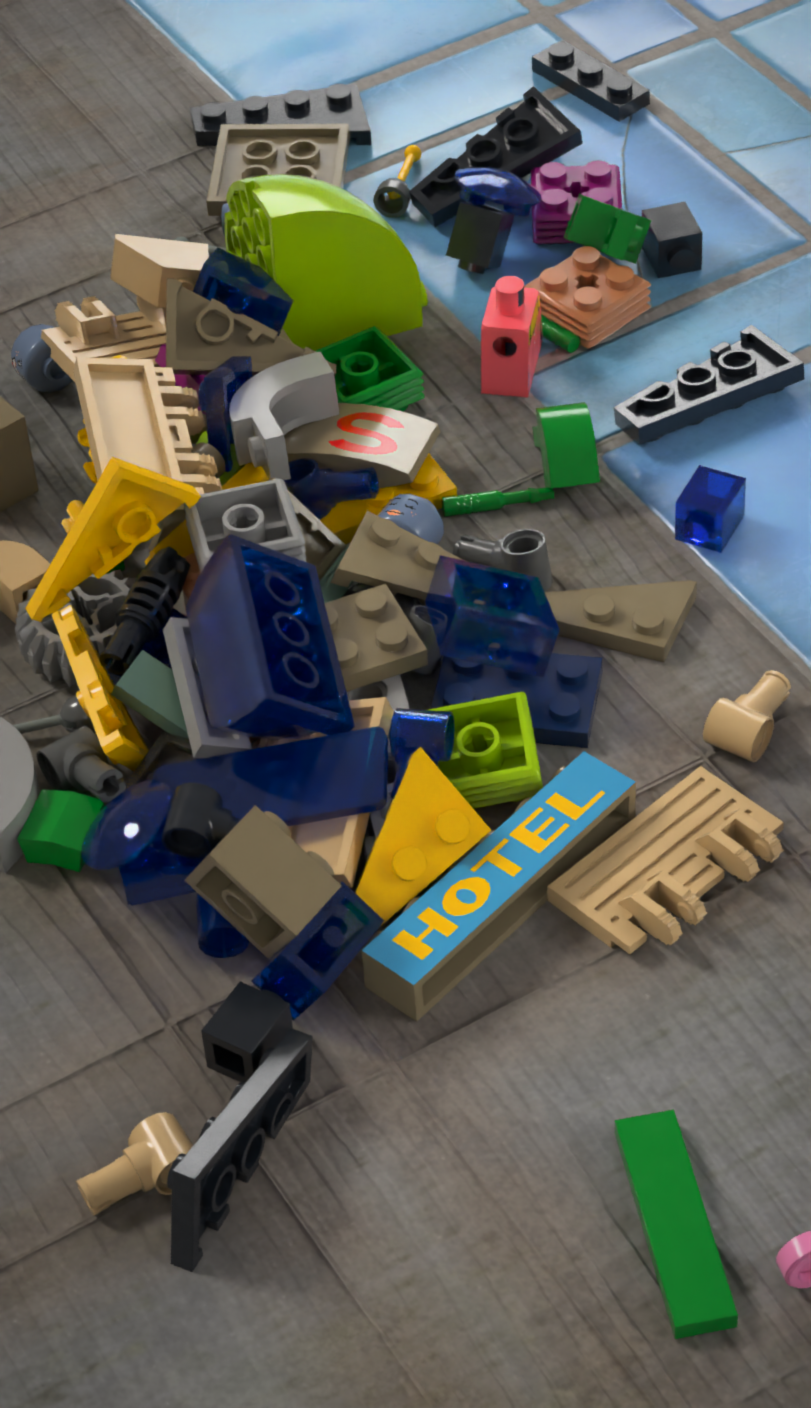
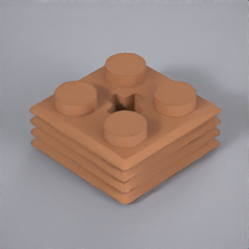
M589 246L577 248L570 257L554 267L543 270L539 277L524 286V288H535L540 292L542 315L579 336L581 339L580 345L588 349L651 307L647 304L651 300L647 296L651 293L647 289L651 286L650 282L634 274L631 268L616 264L600 255L596 248Z

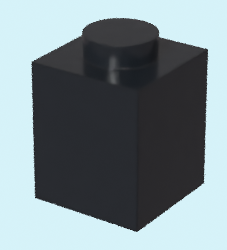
M460 202L446 256L459 259V268L474 273L484 274L485 268L500 267L515 214L476 202Z
M686 202L642 210V217L652 220L642 249L657 277L663 278L702 270L703 233Z
M239 982L201 1030L207 1067L238 1082H247L258 1069L265 1051L270 1047L275 1048L289 1030L293 1029L290 1003L284 1001L279 995L270 990H259Z

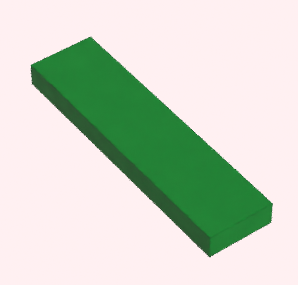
M674 1109L615 1120L616 1140L674 1338L679 1339L737 1328L738 1313Z

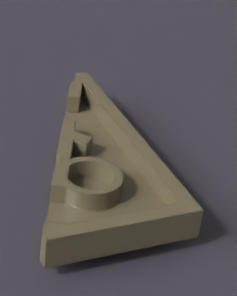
M167 278L166 367L172 368L174 375L253 377L257 373L283 361L316 353V351L308 347L303 349L278 336L277 331L244 314L239 315L231 312L225 304L213 298L210 301L182 287V282ZM328 362L329 366L331 367V369H332L333 372H334V377H335V376H336V364H333V363Z
M686 580L498 596L493 604L494 620L665 662L697 597V582Z

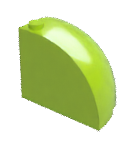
M261 175L237 180L231 184L226 196L230 212H226L224 217L226 253L231 263L240 262L293 344L303 349L308 347L316 351L373 326L378 327L386 336L423 327L422 307L427 306L428 299L416 263L394 229L360 198L325 181L297 175Z

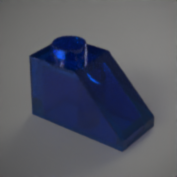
M343 881L340 883L342 886L303 930L275 953L251 980L260 990H270L279 995L284 1001L290 1003L293 1021L327 991L385 921Z

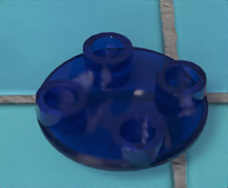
M470 167L459 169L455 173V179L462 187L459 196L473 204L483 205L486 203V200L503 204V209L510 214L526 217L529 216L531 207L539 204L542 200L541 193L530 183L502 169Z
M148 780L129 787L112 799L96 816L85 835L82 844V858L84 862L96 870H107L123 865L127 870L133 871L143 866L152 855L153 847L151 843L165 826L173 797L170 788L162 781Z

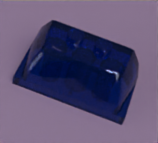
M229 534L216 548L198 576L186 605L188 623L211 728L235 735L260 739H300L312 734L323 733L343 740L355 728L316 566Z

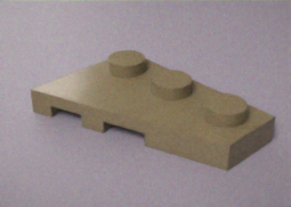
M367 511L330 583L347 588L351 580L374 587L386 583L393 596L396 593L419 598L423 606L430 607L444 614L483 624L493 607L504 580L490 574L480 566L473 565L445 551L439 545L428 542L402 529L391 520L381 518Z

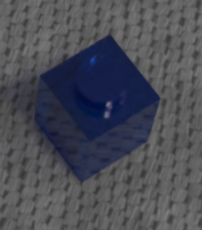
M699 465L676 501L675 540L722 553L745 514L746 478Z

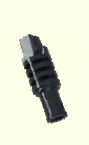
M171 546L159 550L138 574L135 583L131 586L128 595L122 602V606L116 613L117 629L105 650L99 656L100 664L103 667L108 665L111 658H114L107 669L112 674L123 676L139 655L144 644L155 640L159 636L161 628L165 625L168 616L180 597L191 565Z

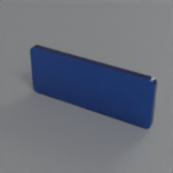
M371 727L161 766L153 774L148 838L154 848H165L161 839L173 793L179 785L184 783H200L215 789L223 799L222 807L232 810V816L242 819L256 805L262 812L269 811L277 815L287 826L378 811L387 803V735L383 728Z

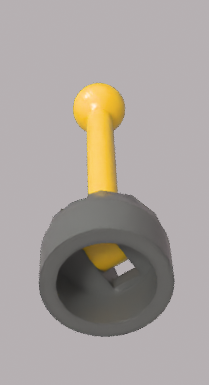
M409 145L405 149L404 155L406 159L398 177L383 181L376 190L373 198L375 208L386 217H399L406 212L411 201L410 189L405 180L413 163L418 161L422 155L421 149L416 145Z

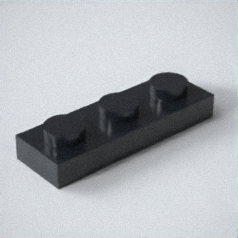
M563 40L532 56L533 72L619 122L650 104L649 89Z

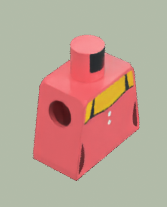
M516 276L501 277L496 281L495 287L490 292L481 326V394L527 398L529 396L543 341L540 292L535 288H524L523 280ZM505 342L516 344L515 353L506 356Z

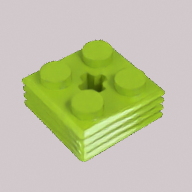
M525 692L500 695L420 712L425 753L473 809L505 802L522 801L529 797L532 798L543 788L532 719Z

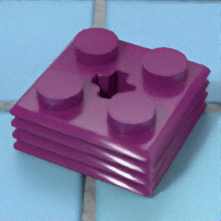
M595 160L587 163L585 166H565L558 162H549L541 167L533 168L531 170L533 242L538 245L576 243L564 238V234L579 194L622 209L619 166Z

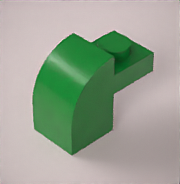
M579 194L564 238L584 246L594 247L608 256L636 264L652 220Z
M581 402L536 408L538 426L532 427L534 445L541 448L545 487L553 489L599 483L600 475L596 442L587 404Z

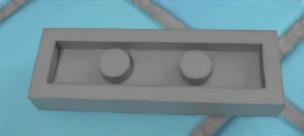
M170 617L163 629V634L193 757L244 762L252 748L219 622Z

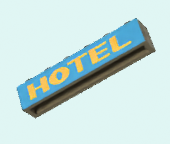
M585 751L568 766L560 767L553 774L548 784L532 798H526L518 805L514 814L496 830H491L478 843V846L461 862L453 863L447 868L441 879L423 896H417L412 899L405 907L403 913L385 930L377 931L368 939L361 950L365 987L417 1022L548 901L547 886L636 817V782Z

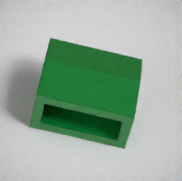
M42 789L17 838L27 863L52 864L81 872L104 824L105 802L73 791Z

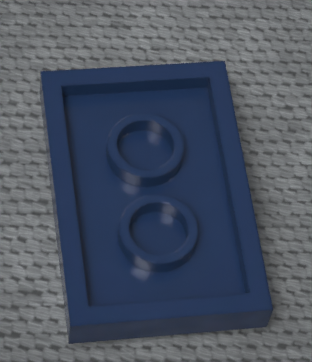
M448 643L445 648L431 709L516 692H525L532 719L535 743L588 748L602 678V658Z

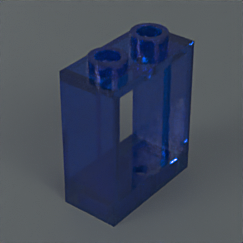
M440 555L425 604L441 655L544 677L560 629L539 577ZM481 600L484 601V604L474 603V601ZM492 643L500 644L499 649L496 651H490L488 647Z

